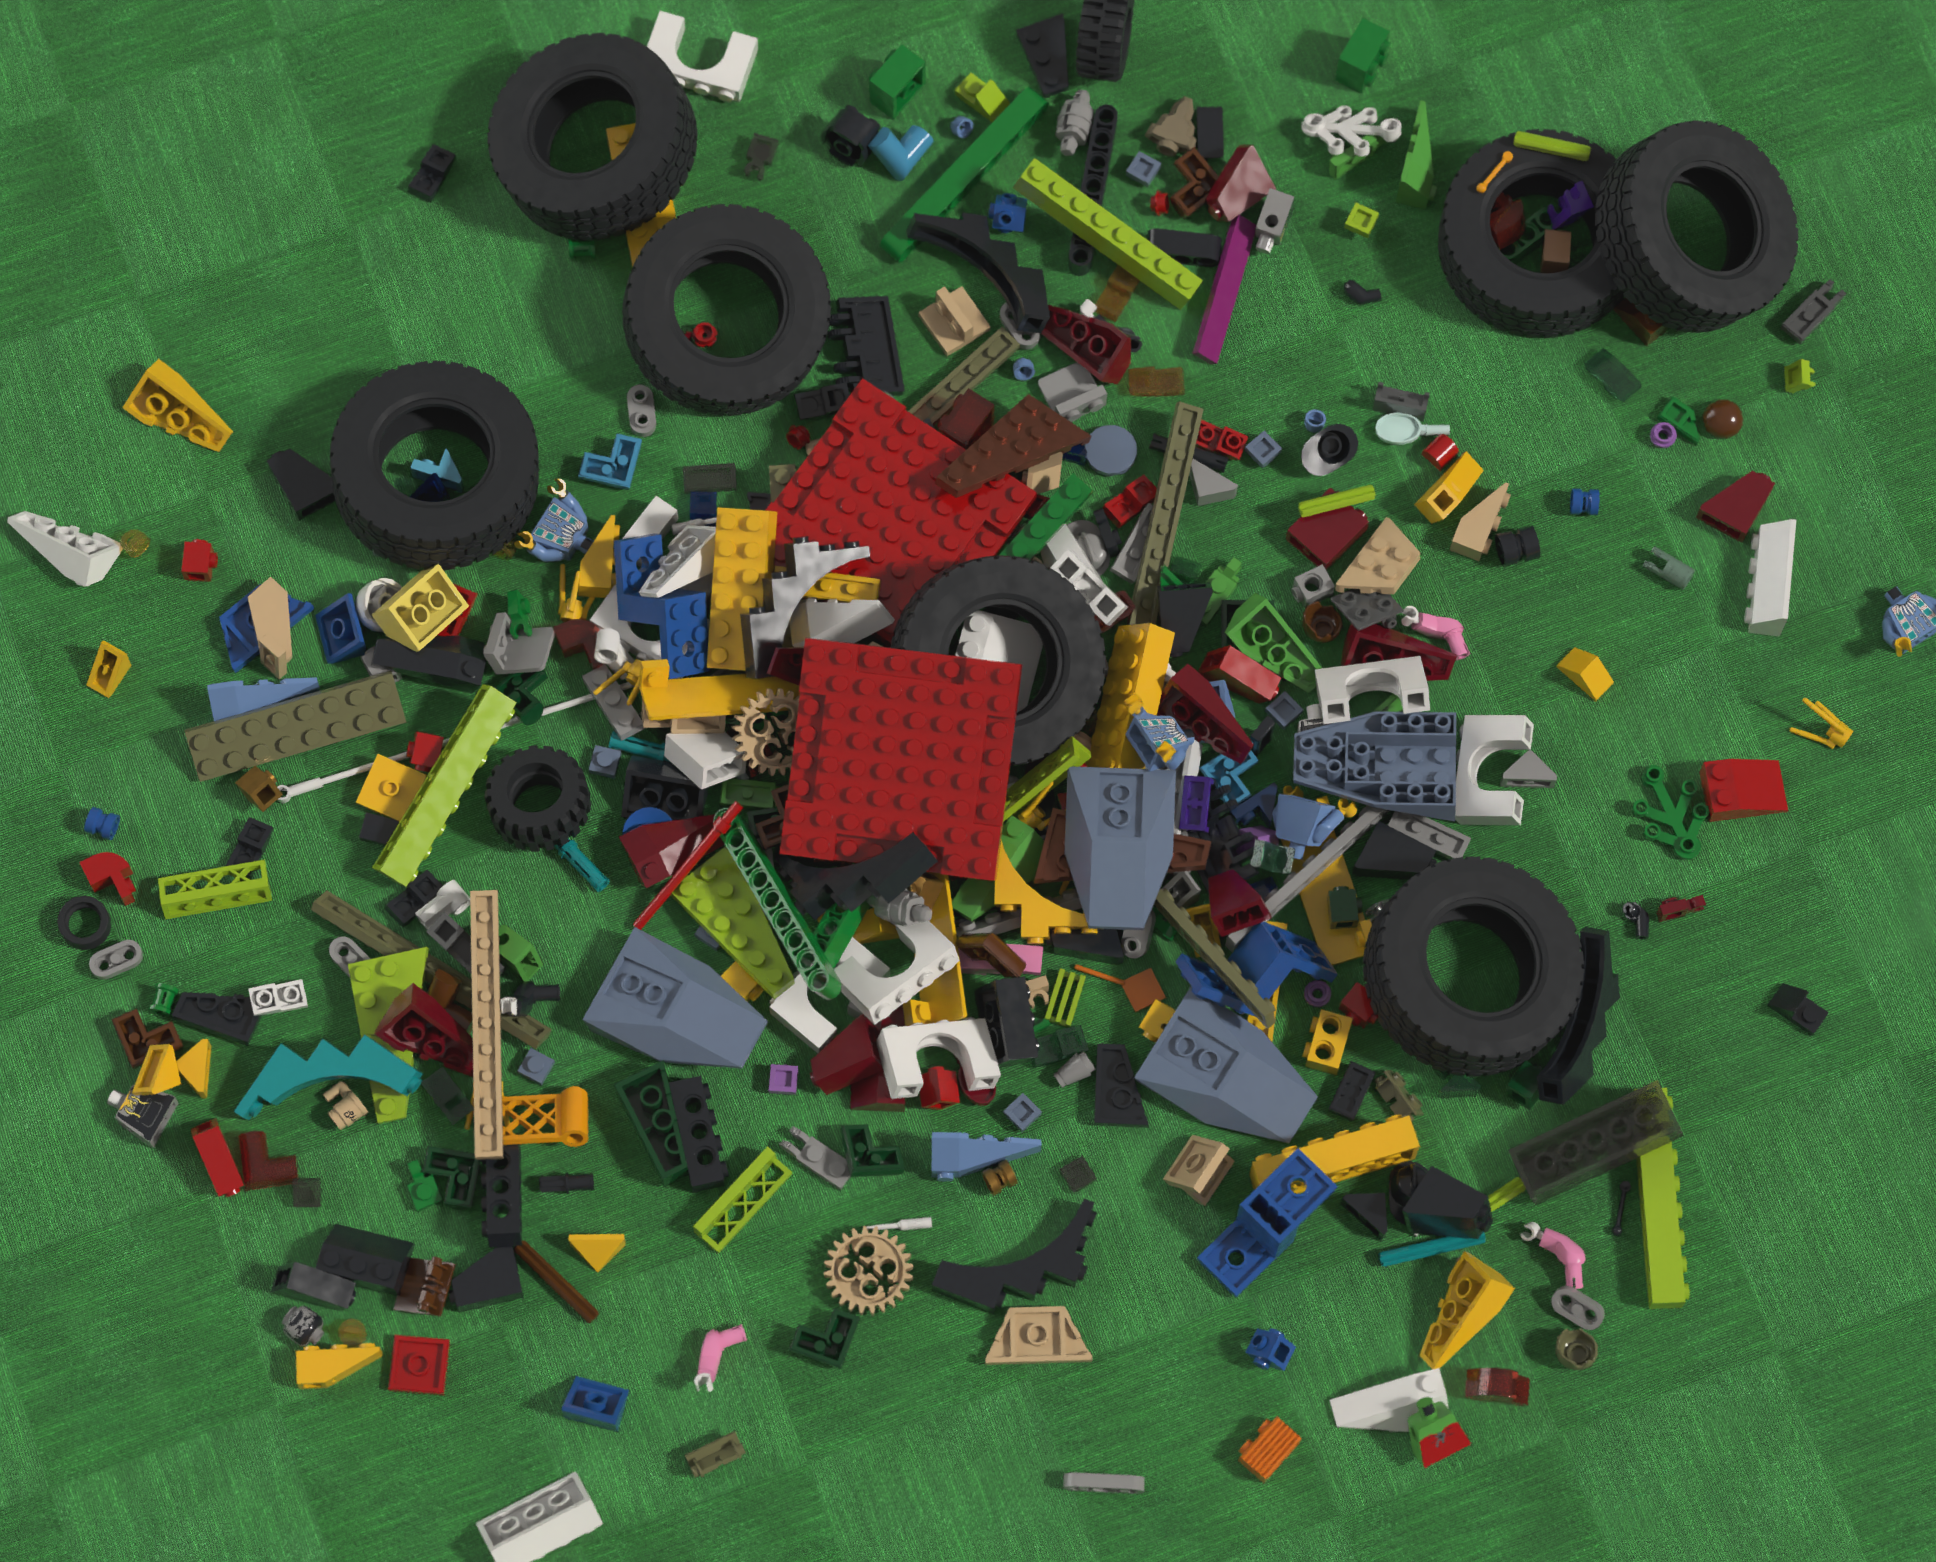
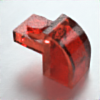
M1503 192L1500 193L1493 204L1495 212L1490 214V230L1499 250L1519 240L1524 234L1527 225L1521 199L1513 202L1510 195H1504Z
M573 619L553 627L564 658L585 651L592 670L603 665L594 657L597 633L600 631L595 624L583 619Z
M1467 1369L1465 1397L1482 1402L1503 1401L1517 1406H1528L1530 1378L1518 1375V1371L1509 1369Z

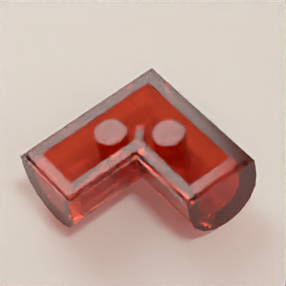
M250 1131L238 1136L245 1191L300 1183L296 1155L269 1159L267 1136L263 1131Z

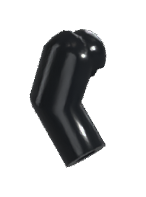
M1348 280L1344 284V293L1358 305L1381 301L1379 288L1366 291L1355 280Z
M1626 902L1623 905L1622 911L1635 924V938L1641 940L1648 939L1649 914L1637 903Z

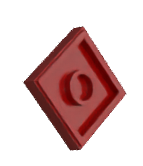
M394 1335L388 1390L444 1396L450 1339Z

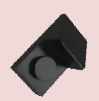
M1783 983L1767 1006L1813 1036L1829 1012L1808 999L1807 995L1809 992L1807 990Z

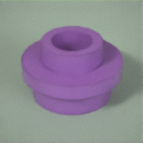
M1665 422L1654 425L1650 432L1652 443L1659 448L1672 446L1677 437L1675 428ZM1664 433L1668 438L1661 439L1658 434Z
M1314 980L1305 987L1304 998L1309 1005L1322 1007L1329 1002L1331 989L1325 982ZM1314 991H1320L1322 993V997L1315 998L1312 993Z

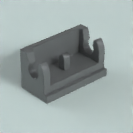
M1383 382L1378 383L1373 411L1386 414L1404 413L1416 417L1419 421H1424L1430 393L1425 392L1422 395L1383 386Z

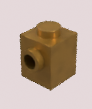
M257 766L251 768L235 782L247 800L262 812L283 795L275 785L277 782L276 778L267 769L263 772Z
M925 872L907 890L922 896L924 905L932 910L944 883L930 872Z

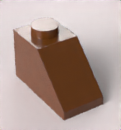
M1624 298L1613 309L1646 347L1667 331L1668 327L1662 326V323H1656L1648 318L1647 314L1641 313L1635 308V304H1631L1627 298Z

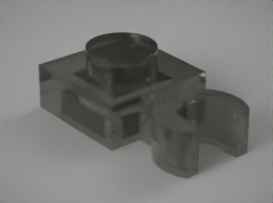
M754 133L746 155L747 160L751 162L745 167V177H749L752 170H758V180H763L765 176L764 165L772 166L779 146V140Z

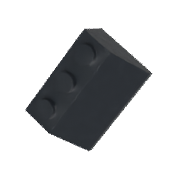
M632 755L626 769L621 817L628 818L636 810L645 807L658 808L668 814L672 820L703 816L709 787L700 789L672 762Z
M1025 977L994 980L974 990L979 1019L985 1018L999 1068L1029 1062L1037 1058L1039 1042L1034 1034L1035 1018L1030 1010V989L1026 984Z
M335 1224L323 1242L316 1269L356 1282V1286L400 1296L415 1243Z

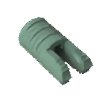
M1654 546L1651 552L1660 559L1663 558L1668 561L1663 570L1646 560L1642 566L1684 590L1690 582L1695 569Z

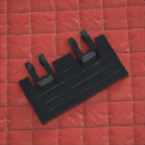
M888 296L838 298L836 301L837 312L849 313L831 314L829 324L831 326L848 325V328L829 331L828 339L842 340L846 360L857 359V361H845L833 365L835 373H856V376L837 379L836 384L847 382V386L851 388L852 393L863 378L889 396L903 395L905 389Z
M1215 779L1214 785H1211L1207 819L1209 833L1199 831L1187 832L1189 837L1211 841L1205 870H1198L1208 894V878L1234 869L1246 881L1259 874L1255 863L1250 862L1245 866L1242 864L1261 853L1258 847H1252L1239 855L1237 854L1235 849L1250 842L1254 837L1251 832L1241 834L1233 816L1228 815L1222 819L1220 818V816L1238 807L1236 799H1233L1215 807L1214 801L1232 791L1229 785L1219 787Z

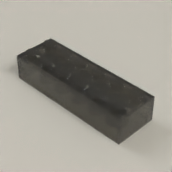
M1658 1080L1508 1151L1534 1205H1537L1683 1137L1684 1134Z

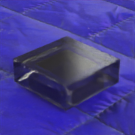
M1083 1156L1059 1169L1060 1174L1073 1194L1097 1181L1095 1174Z
M293 1178V1207H321V1178Z

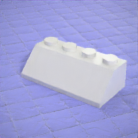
M1794 519L1760 525L1757 534L1752 535L1751 549L1755 550V558L1750 559L1749 574H1753V581L1748 583L1747 598L1751 599L1750 608H1746L1744 623L1749 624L1748 633L1780 636L1788 620L1796 520Z
M576 1471L476 1523L495 1562H531L540 1559L552 1550L567 1545L575 1538L585 1533H590L603 1524Z

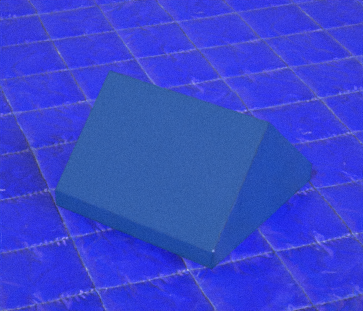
M347 593L315 615L327 664L364 656L367 651L353 596L351 593Z
M576 1376L562 1406L563 1416L570 1420L618 1432L629 1390Z

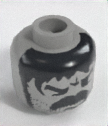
M294 1306L282 1321L284 1325L283 1332L299 1346L305 1347L310 1343L315 1345L324 1334L322 1330L324 1321L321 1316L308 1306Z

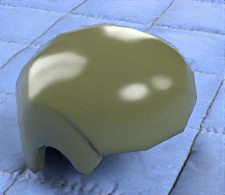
M1581 1328L1571 1331L1565 1329L1557 1337L1556 1355L1564 1367L1571 1370H1583L1594 1364L1598 1356V1345L1593 1336L1584 1332Z

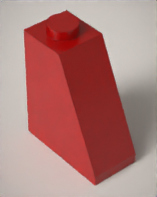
M1231 645L1207 652L1198 671L1210 682L1225 680L1228 690L1258 704L1271 701L1276 697L1279 691L1278 684L1281 680V677Z
M214 1118L191 1128L192 1137L218 1197L223 1194L225 1197H230L239 1193L240 1187L244 1186L243 1180L217 1119Z

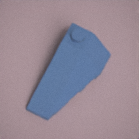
M317 677L283 679L280 681V684H274L273 682H268V680H258V683L255 685H243V681H230L207 685L213 720L217 721L320 691Z
M932 1132V1177H937L938 1181H953V1177L959 1178L991 1168L1004 1160L1009 1162L1041 1152L1042 1140L1007 1137L1001 1142L993 1137V1135H983L976 1139L968 1138V1133Z

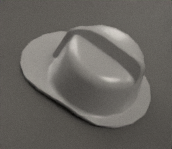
M1085 520L1073 521L1068 524V528L1098 575L1104 574L1109 566L1110 555L1099 528L1092 522Z

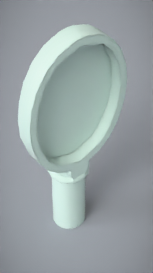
M1397 412L1381 417L1377 421L1375 432L1386 443L1404 445L1417 440L1420 435H1439L1441 433L1450 435V425H1421L1416 417Z

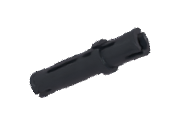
M1154 433L1149 449L1165 453L1168 438ZM1195 447L1193 459L1221 473H1224L1229 457Z

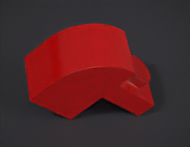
M102 852L79 862L94 893L115 884L125 906L135 902L131 893L135 892L136 889L130 877H128L134 873L123 857L111 852Z

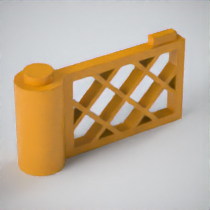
M571 1086L563 1090L561 1094L502 1097L503 1116L507 1114L514 1119L507 1127L503 1126V1145L562 1142L570 1147H578L586 1144L588 1141V1094L584 1089L578 1086ZM555 1103V1108L548 1114L539 1109L543 1104ZM516 1105H524L528 1108L520 1116L512 1111ZM532 1113L542 1118L535 1125H531L525 1120ZM546 1123H549L555 1128V1133H542L539 1129ZM519 1124L528 1130L523 1135H515L511 1131Z

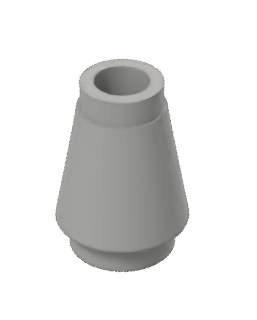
M1083 1051L1080 1054L1075 1053L1054 1073V1076L1063 1088L1066 1085L1091 1076L1090 1073L1095 1068Z

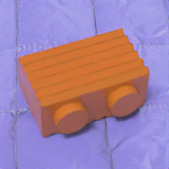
M1277 1416L1272 1422L1267 1419L1257 1430L1260 1433L1254 1442L1249 1439L1239 1450L1242 1454L1239 1462L1263 1483L1284 1462L1302 1439Z

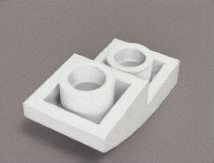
M302 979L277 985L272 983L248 989L254 1016L308 1007Z

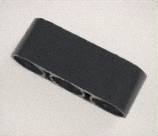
M1157 228L1150 229L1147 232L1148 241L1182 265L1216 267L1219 264L1222 239L1219 236Z

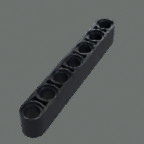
M1109 104L1101 105L1096 109L1081 186V192L1100 206H1103L1118 120L1117 110ZM1109 118L1112 121L1109 123H1104L1100 119ZM1105 141L1107 145L1099 146L1096 142ZM1100 164L1103 168L1094 169L1092 165ZM1090 187H1095L1099 191L1096 193L1089 192L1087 189ZM1074 232L1069 250L1068 268L1074 275L1083 276L1091 269L1095 247L1079 238ZM1082 257L1086 261L1084 263H1077L1074 259Z

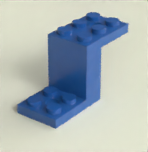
M654 533L615 540L614 556L618 620L659 625L661 660L668 659L670 666L668 679L709 672L710 668H707L708 623L706 592L676 589L659 598L642 597L639 594L640 589L649 575L660 568L658 561L663 556L662 535ZM641 558L642 566L638 570L636 563ZM685 643H687L688 649L686 654L684 655L682 652V647Z
M1266 922L1254 925L1227 960L1228 962L1234 961L1241 970L1240 975L1245 980L1250 979L1256 985L1258 994L1263 999L1265 997L1270 999L1292 969L1299 973L1301 971L1309 973L1310 976L1317 980L1324 979L1329 982H1333L1338 975L1316 942ZM1181 954L1175 961L1182 971V977L1192 986L1191 991L1198 998H1207L1213 1000L1221 1007L1226 1005L1240 1014L1247 1013L1255 1016L1207 963Z
M1297 1148L1240 1204L1236 1220L1197 1257V1260L1237 1298L1294 1242L1298 1227L1338 1186ZM1296 1180L1302 1181L1306 1186V1190L1302 1194H1296L1291 1190L1290 1184ZM1233 1252H1238L1243 1256L1244 1262L1239 1266H1234L1229 1262L1228 1256Z

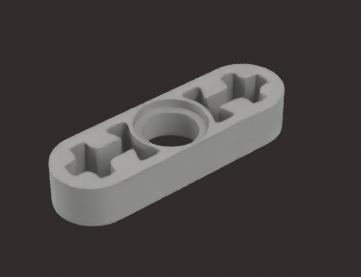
M1065 1473L1063 1489L1140 1494L1144 1493L1145 1478L1134 1475Z

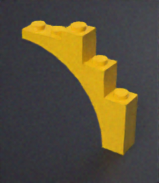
M1001 839L997 879L995 880L994 904L996 907H1001L1000 911L1016 912L1017 907H1021L1022 940H1027V944H1043V940H1050V929H1054L1056 934H1070L1071 929H1082V934H1098V929L1088 928L1084 914L1062 908L1045 899L1031 888L1012 866Z

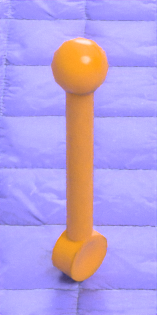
M1504 152L1501 162L1483 183L1477 185L1476 189L1479 193H1484L1487 190L1486 186L1506 163L1512 161L1513 154L1511 152Z

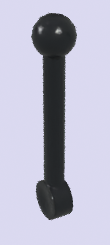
M1628 1181L1621 1182L1619 1186L1621 1197L1616 1223L1611 1229L1612 1234L1615 1236L1622 1234L1620 1226L1626 1194L1631 1188V1184Z

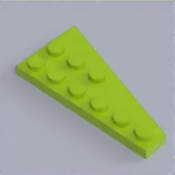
M725 846L684 878L673 891L671 897L775 1000L795 984L794 977L758 900Z
M423 947L348 964L361 1038L364 1035L371 1037L413 1067L414 1052L406 1049L404 1052L394 1049L376 1036L375 1030L393 1000L412 983L422 989L429 948ZM370 1081L377 1123L383 1124L406 1119L409 1095L405 1096L389 1086Z

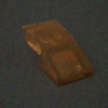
M1118 265L1109 278L1105 290L1095 304L1097 306L1095 312L1117 322L1140 280Z
M1154 366L1128 369L1130 395H1185L1184 370L1182 367L1156 370Z

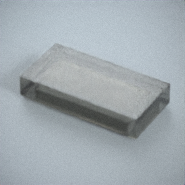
M735 463L683 466L684 494L737 491Z

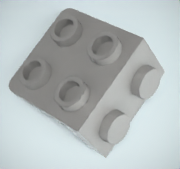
M1078 362L1047 375L1038 381V386L1048 406L1070 422L1077 420L1085 414L1100 410L1107 402V392L1104 386H1097L1091 373Z
M496 613L494 622L490 627L487 645L484 647V657L495 674L542 671L546 666L555 636L554 629L552 627L532 628V635L529 637L524 633V629H521L518 632V639H515L510 634L511 620L507 613Z

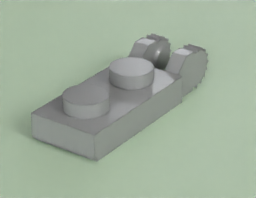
M792 1126L789 1133L806 1145L800 1152L790 1142L782 1140L779 1144L780 1147L795 1157L797 1162L837 1189L842 1190L850 1178L847 1160L812 1136L809 1137L797 1127Z

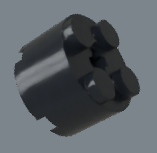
M846 105L845 108L838 111L821 133V141L823 145L827 142L831 147L828 152L834 158L848 166L858 163L859 167L864 164L872 153L868 145L879 132L880 125L876 120L867 118L859 113L854 106Z

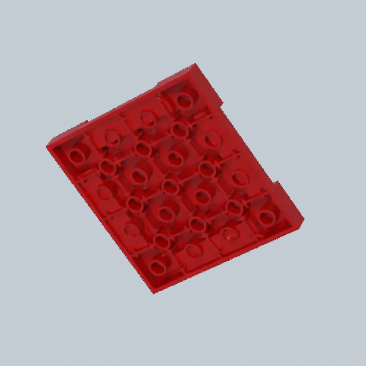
M862 378L834 416L832 424L774 503L771 502L765 510L777 512L774 570L775 566L786 567L784 543H793L794 537L809 536V541H818L819 545L835 544V548L844 547L843 542L859 541L860 545L869 546L870 557L850 561L831 570L829 573L881 580L878 600L895 620L892 624L871 634V636L890 648L897 621L916 591L929 579L951 566L976 558L996 556L1035 502L1037 492L1010 474H1005V477L1001 480L995 481L993 479L984 483L981 488L955 498L937 486L935 481L937 476L964 453L966 449L906 411V406Z
M805 638L799 686L800 697L780 854L860 863L890 849L913 832L938 860L926 872L995 881L998 871L1022 664Z

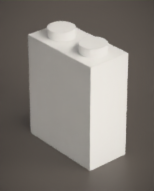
M726 732L666 734L664 756L700 789L744 774L746 769V761L741 759L745 751H736L735 748L739 744L732 740Z

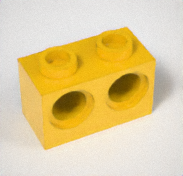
M1322 1009L1319 1017L1313 1016L1309 1032L1314 1033L1312 1043L1306 1041L1302 1056L1307 1058L1305 1067L1337 1076L1353 1018ZM1332 1024L1336 1027L1337 1032L1328 1034L1323 1030V1026ZM1324 1049L1328 1051L1330 1057L1328 1059H1320L1315 1052Z

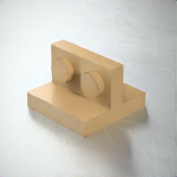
M945 286L936 291V302L921 310L918 314L946 356L990 331V325L962 286L951 293L948 292Z
M1192 1135L1163 1180L1170 1186L1183 1189L1198 1204L1205 1206L1235 1161L1227 1155L1229 1148L1223 1143Z

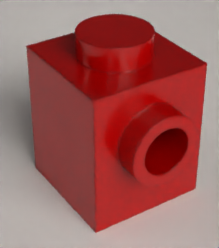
M194 539L192 542H185L181 569L184 580L211 582L212 570L217 568L218 553L214 552L212 544L205 540Z
M419 731L415 732L414 742L409 741L406 757H410V763L415 764L416 770L431 771V767L434 766L441 754L444 737Z
M1356 982L1340 1002L1339 1010L1346 1014L1345 1016L1353 1018L1352 1025H1360L1362 1028H1365L1369 1022L1374 1025L1379 1018L1371 1008V998L1368 999L1365 987Z
M936 1066L929 1068L927 1073L922 1074L924 1083L919 1092L922 1108L942 1110L960 1103L956 1071L944 1070V1067Z

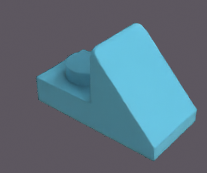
M447 449L444 451L439 466L428 459H422L421 461L413 460L410 467L413 478L461 493L463 492L462 478Z

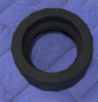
M74 897L66 902L59 911L57 919L59 931L65 941L76 949L88 950L96 948L104 943L110 934V915L102 902L94 897ZM90 908L96 911L100 917L99 929L90 937H77L69 929V919L77 910Z

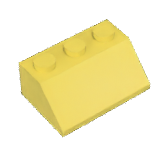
M436 564L426 570H421L377 609L372 616L387 637L418 652L466 610L469 605L441 566Z

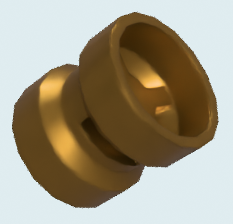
M1007 1160L998 1163V1166L994 1169L988 1168L981 1172L993 1196L1001 1193L1005 1187L1011 1188L1018 1184L1016 1175Z

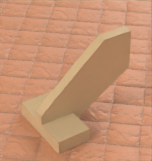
M270 577L248 596V603L259 646L261 663L280 680L287 673V663L292 659L288 593Z

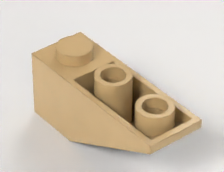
M1505 482L1461 518L1453 537L1450 551L1477 561L1480 560L1482 553L1488 554L1493 541L1489 539L1491 530L1497 531L1502 517L1498 516L1500 508L1506 509L1511 494L1507 493L1509 483Z

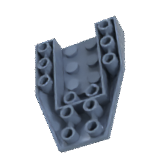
M1375 711L1350 718V721L1331 723L1295 733L1293 783L1376 808L1455 822L1456 712H1414L1404 714L1403 712Z
M1073 766L1067 770L1064 854L1088 928L1144 930L1173 858L1176 770H1154L1149 772L1148 769Z
M636 927L632 930L582 1019L591 1032L659 1062L664 1060V1062L738 1069L743 1068L768 1022L710 966Z
M1191 986L1134 1079L1205 1124L1290 1143L1318 1096L1262 1030L1225 1006L1221 1007L1213 1000L1207 998H1198L1191 991Z

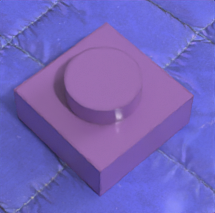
M771 1064L769 1093L796 1095L798 1066Z

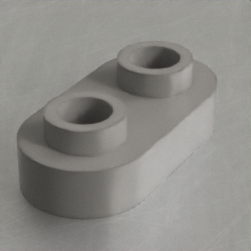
M1006 302L1000 309L1001 323L1007 332L1020 343V348H1034L1039 342L1040 334L1018 331L1014 320L1008 317L1012 312ZM1030 335L1031 339L1024 340L1022 336Z
M636 385L627 393L630 427L635 435L647 437L656 429L653 393L645 385ZM638 394H643L645 396L641 400L635 398ZM641 418L648 420L645 424L638 422Z
M1153 909L1144 930L1123 931L1121 948L1127 957L1139 958L1148 952L1156 922ZM1131 940L1137 945L1135 950L1130 946Z
M338 937L330 944L329 953L332 960L349 978L348 964L370 959L348 937ZM347 949L349 952L346 956H340V950Z
M124 940L93 954L89 961V967L96 978L102 980L109 979L138 966L143 959V952L137 942ZM128 952L134 953L132 959H125V955ZM108 963L109 967L106 970H100V965Z
M1562 1286L1552 1296L1551 1302L1554 1310L1586 1330H1593L1601 1325L1605 1316L1603 1307L1571 1286ZM1563 1296H1569L1572 1302L1564 1301ZM1587 1310L1594 1311L1595 1316L1590 1317L1587 1314Z

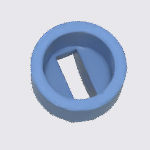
M956 116L953 122L950 123V129L954 135L966 138L973 129V123L964 116Z
M1019 358L1014 362V376L1018 380H1029L1034 376V365L1030 359Z
M1320 410L1308 411L1304 420L1306 429L1312 433L1320 432L1325 426L1326 416Z

